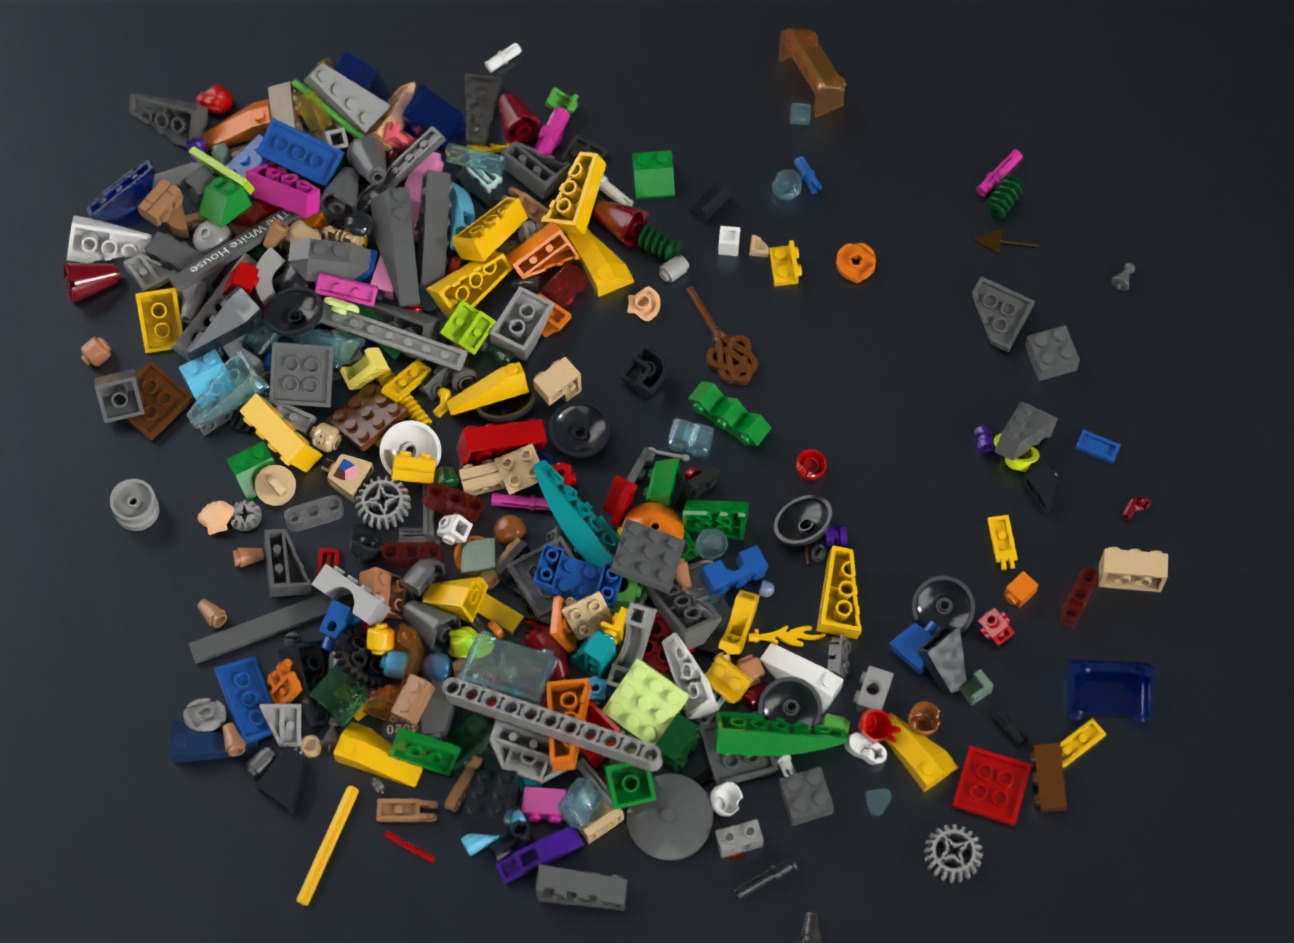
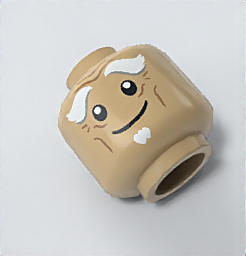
M320 423L317 427L314 426L310 432L313 447L325 452L336 450L342 439L338 428L326 423Z

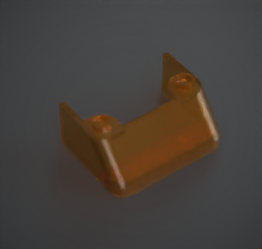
M793 28L781 31L779 60L783 61L790 57L794 59L816 95L814 116L819 117L843 106L846 82L842 76L838 75L822 50L815 32H811L809 29Z

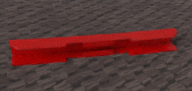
M388 830L385 835L383 834L387 839L433 864L435 860L433 855L415 847Z

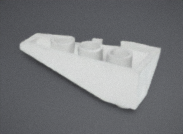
M74 216L67 260L92 263L93 261H107L120 257L129 258L139 253L147 255L145 248L150 243L152 235L92 218Z
M678 633L671 634L662 641V645L675 684L691 695L683 706L686 718H707L719 710L711 685Z
M773 643L768 646L760 658L761 663L775 679L794 676L802 678L813 685L822 701V716H824L842 689V678Z

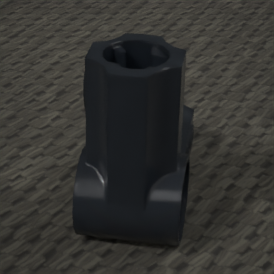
M518 819L513 822V827L508 835L489 846L498 862L536 842L527 821Z

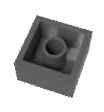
M1066 325L1027 337L1025 348L1038 381L1077 371L1080 359Z
M821 767L779 779V789L792 826L833 814L834 805Z

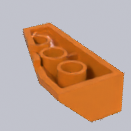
M269 99L252 103L202 133L201 137L205 138L206 149L212 151V147L217 144H227L228 147L254 140L259 134L264 137L271 123Z

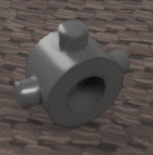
M373 777L371 779L372 787L377 794H383L385 789L378 778L375 779Z

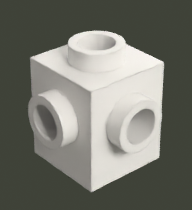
M459 514L444 516L439 522L436 534L442 538L443 542L449 545L464 543L473 524Z

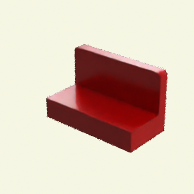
M618 475L613 479L603 510L613 514L611 524L617 527L625 520L638 486Z

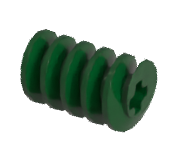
M1005 175L999 186L995 188L990 198L987 199L986 209L994 216L1004 219L1006 213L1010 212V207L1014 206V201H1018V196L1023 194L1021 189L1023 187L1022 181L1013 175Z
M649 223L643 227L638 237V246L640 248L645 247L647 252L651 251L652 255H658V258L664 259L665 262L679 254L682 242L676 246L677 240L675 238L669 242L670 235L662 238L663 231L656 234L657 228L653 227L649 230Z

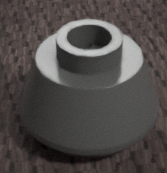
M463 366L461 371L455 370L453 372L452 386L456 391L462 392L478 382V375L474 370Z

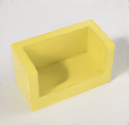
M367 348L365 350L366 356L353 366L340 368V372L349 390L364 388L389 369L379 348Z

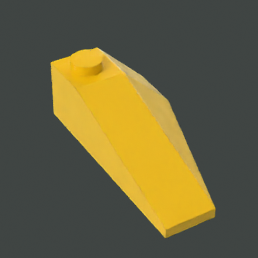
M351 722L343 731L333 753L336 762L412 788H416L423 771L422 767L389 757L392 744L373 729Z

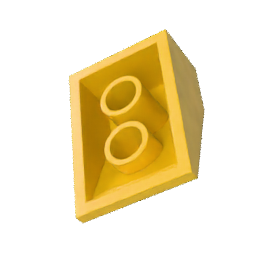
M174 287L136 293L145 353L172 349V346L184 332L183 321L180 319L181 305L178 290Z

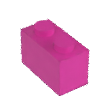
M525 787L521 812L527 820L539 822L540 819H546L552 823L568 821L572 796L565 789Z

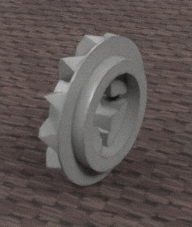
M244 499L241 502L235 503L233 506L235 511L229 520L231 525L239 531H250L256 528L262 518L260 507L253 500L247 501ZM244 509L250 514L247 515L246 522H244L242 516H239L243 514Z

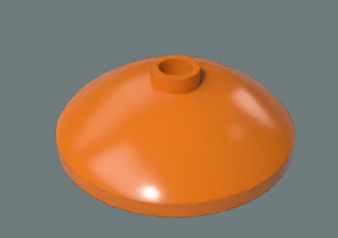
M648 502L636 506L627 514L622 526L623 531L626 520L630 519L648 527L657 525L658 531L682 540L684 539V527L680 517L673 509L661 503Z

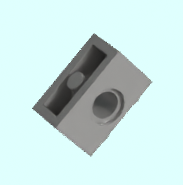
M869 666L867 672L863 671L860 679V684H863L861 691H856L853 700L854 703H857L855 711L864 713L870 709L882 710L894 673ZM874 688L878 693L874 695L869 694L867 689Z
M758 820L715 831V839L721 858L763 847V837Z

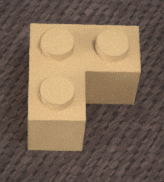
M566 357L553 362L548 370L538 373L533 380L534 389L549 406L561 397L567 402L582 391L581 373Z

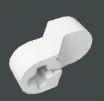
M861 733L848 735L847 743H844L845 749L850 754L865 760L871 765L882 763L886 759L887 752L885 748L877 741L866 739Z

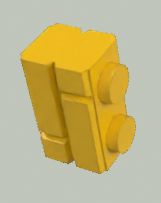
M399 450V454L394 453L391 479L433 484L436 459L432 458V454L420 453L419 456H412L410 451Z

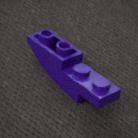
M575 825L514 852L512 856L495 865L504 884H508L538 868L539 864L547 865L583 846L584 843Z

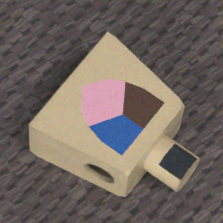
M341 454L336 462L326 458L321 467L322 470L329 473L327 476L329 485L354 503L356 502V496H359L358 489L363 490V483L367 484L374 472L371 462Z

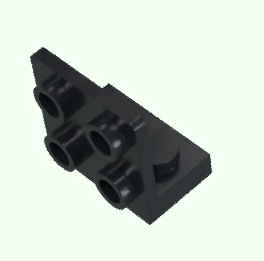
M521 539L494 570L501 583L526 599L507 568V564L531 552L528 544Z

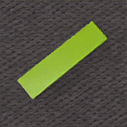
M192 147L189 150V153L197 162L206 165L216 174L243 186L248 194L251 195L255 190L246 178L198 148Z

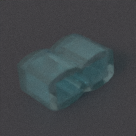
M674 419L668 438V446L676 452L689 451L696 457L708 456L714 436V428L702 424H694L682 419Z
M578 778L570 786L568 794L560 801L558 810L570 827H583L589 822L592 811L598 808L602 795L590 778Z

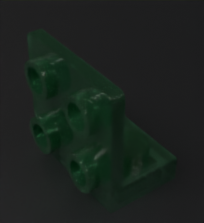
M335 665L310 692V695L334 714L336 723L343 728L371 697V694L366 685L360 688L359 682L353 684L351 677L346 679L347 673L340 672L342 667Z
M474 712L446 738L450 743L461 747L460 756L453 766L455 770L460 766L466 767L476 753L479 755L487 748L486 744L489 743L494 727L481 713Z

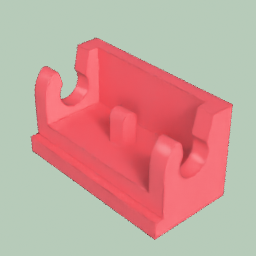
M392 121L387 123L383 141L396 150L404 153L418 140V138L415 139L400 129V122L396 121L395 125Z

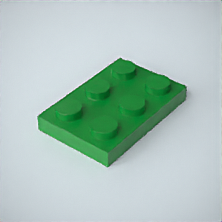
M399 727L388 756L449 776L459 756L461 747Z

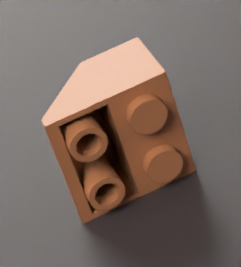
M378 567L360 572L359 587L364 584L372 590V596H375L377 593L387 600L384 604L390 607L391 610L385 618L403 619V607L406 603L407 594L406 587L400 584L403 577Z

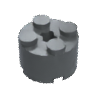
M206 165L197 168L180 181L183 193L187 191L189 194L187 199L197 210H200L206 187L214 179L218 178L211 174Z

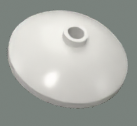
M413 420L402 421L393 425L384 434L380 444V459L390 475L392 473L394 453L399 454V450L406 451L408 446L413 447L412 456H419L420 453L432 454V458L436 459L435 469L437 468L441 458V444L436 433L426 424Z

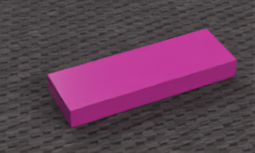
M319 272L314 293L374 307L378 286Z

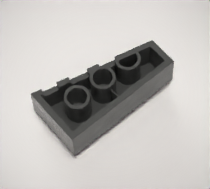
M539 864L536 887L538 901L625 910L627 879H623L622 876H604L599 873H587Z

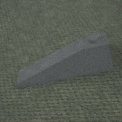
M130 93L129 112L144 123L155 127L157 132L165 134L171 138L170 141L177 145L187 147L186 142L200 137L207 126L208 107Z
M376 301L374 307L368 306L385 324L434 341L438 337L439 318ZM403 352V354L408 357L418 359L419 361L424 360L417 356Z

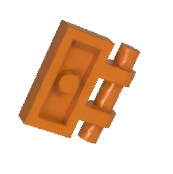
M290 659L281 661L276 666V670H273L266 680L267 685L272 687L269 693L274 704H290L302 691L301 683L297 679L295 672H289L292 665Z

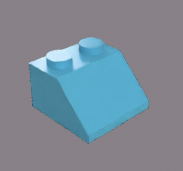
M215 349L179 367L183 379L199 408H203L237 391Z

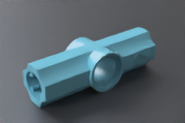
M517 806L514 810L509 831L513 827L512 823L518 819L526 821ZM468 834L461 838V841L471 856L502 839L504 836Z

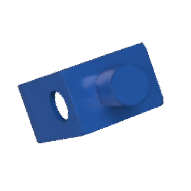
M332 600L319 629V632L325 636L321 645L322 649L331 653L338 637L347 630L352 631L353 628H356L361 618L352 613V608Z
M932 621L924 628L914 623L889 643L890 650L921 674L925 664L919 656L917 649L930 640L940 628Z

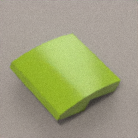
M461 300L439 334L475 355L497 321L481 310L478 311L464 300Z

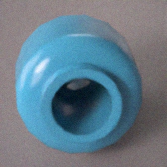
M390 650L387 656L382 655L380 668H384V675L387 677L403 679L410 673L412 659L409 658V654L406 652Z

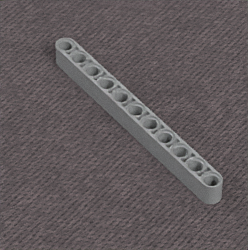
M448 678L443 682L442 689L444 695L451 704L648 771H656L662 766L663 761L660 749L653 744L457 678ZM452 689H458L454 693H449ZM472 695H477L475 699H469ZM491 702H497L494 706H488ZM512 708H515V709H516L515 712H513V713H508V711H509L510 709H512ZM530 715H536L534 719H527ZM550 722H556L553 726H547ZM571 728L576 729L573 733H567ZM590 735H595V736H596V737H595L594 739H592V740H588V739H587V737L590 736ZM610 742H616L614 746H606ZM629 749H636L634 753H627ZM651 755L657 756L654 760H647Z

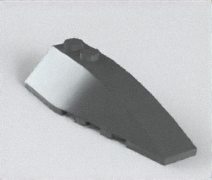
M389 188L370 199L374 222L373 235L400 307L420 305L409 188Z

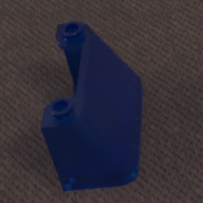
M1066 660V714L1070 715L1071 719H1083V716L1087 714L1129 715L1134 717V721L1147 722V719H1153L1155 667L1152 664L1125 661Z

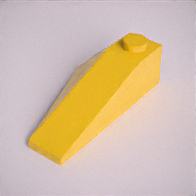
M588 228L585 235L565 233L569 242L580 256L579 261L598 297L634 283V279L626 264Z
M520 362L511 363L499 368L446 401L451 416L528 393L529 389L525 373Z
M890 712L888 714L892 725L901 728V731L893 734L897 738V742L893 743L888 739L884 740L924 792L959 769L946 750L926 736L914 733L907 723Z

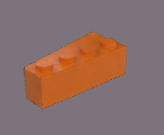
M589 678L546 682L548 709L585 721L592 690ZM556 722L548 723L549 726L556 724ZM571 728L567 733H573L576 729ZM549 737L550 762L553 771L575 769L580 747Z

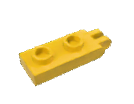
M1009 515L988 517L987 522L996 563L1001 564L1002 570H1007L1006 562H1009L1010 569H1015L1014 561L1017 560V553Z

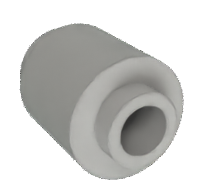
M682 255L674 256L660 266L659 275L665 282L672 283L687 272L689 264Z

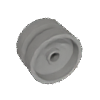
M127 479L119 483L112 490L110 507L119 525L130 531H142L152 526L157 520L160 512L159 502L148 483L139 479Z

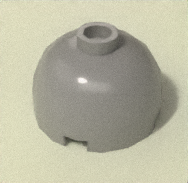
M205 221L195 229L193 244L196 251L208 255L232 240L233 233L226 225L221 228L209 221Z

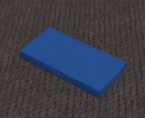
M272 118L256 154L327 188L340 164L344 152Z
M253 656L215 667L216 676L236 729L244 742L247 744L274 736L260 709V704L274 703L256 657Z

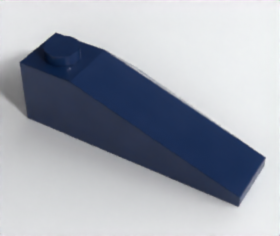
M184 720L172 721L169 740L170 756L174 763L236 757L229 756V753L225 751L222 730L224 725L215 730L203 732L189 728ZM259 740L247 743L245 752L238 756L255 755L259 751Z

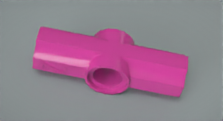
M560 107L554 108L547 124H544L540 130L538 142L534 148L538 153L548 157V155L552 154L554 148L559 146L563 130L570 118V113Z

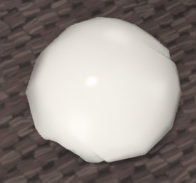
M722 783L711 792L710 802L712 809L720 816L729 817L740 809L738 803L743 796L735 783Z

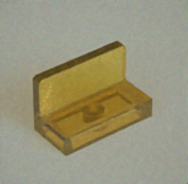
M315 90L301 95L300 92L293 95V100L311 134L332 125V121Z

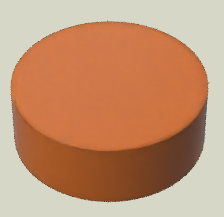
M491 620L486 627L499 640L506 636L495 621Z

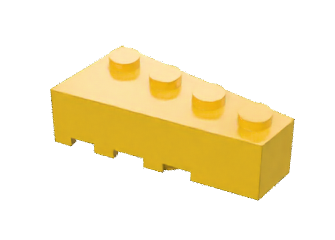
M580 152L568 172L569 176L566 182L561 184L558 196L555 200H552L549 205L550 210L541 219L545 226L554 221L563 233L585 235L606 167V163L597 153Z
M494 251L485 261H471L426 288V290L444 315L449 318L461 300L475 307L513 267L503 253Z

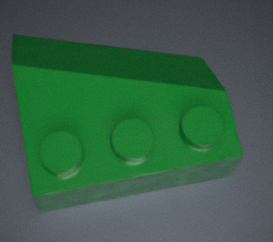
M687 500L683 510L682 525L686 531L744 540L749 502Z

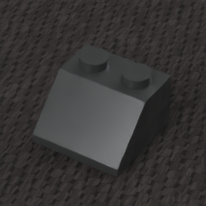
M135 369L95 378L94 386L104 423L145 414Z

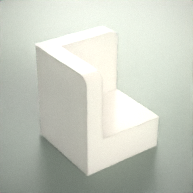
M720 227L718 255L738 256L740 227Z

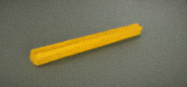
M353 786L346 788L300 890L297 902L301 905L309 904L356 800L359 790Z

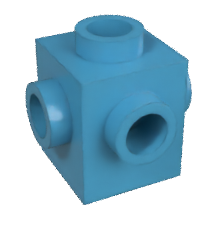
M592 676L589 678L592 687L590 701L598 708H604L606 700H609L611 697V687H608L606 684V679L600 676Z

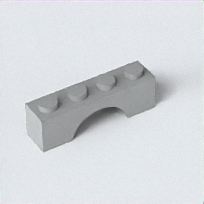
M325 564L311 585L335 601L344 595L353 594L354 608L352 613L372 627L375 626V623H382L391 610L390 607L384 604L387 600L377 593L375 596H372L370 588L364 584L359 587L357 585L358 580L349 574L347 577L343 576L345 571L336 565L331 568Z
M630 602L625 619L626 634L618 658L612 663L606 684L618 687L636 659H643L657 609Z

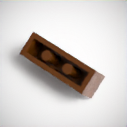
M1060 743L1034 745L1035 751L1031 752L1032 764H1036L1037 772L1033 773L1034 786L1038 785L1039 794H1035L1036 807H1040L1041 812L1067 810L1061 745Z

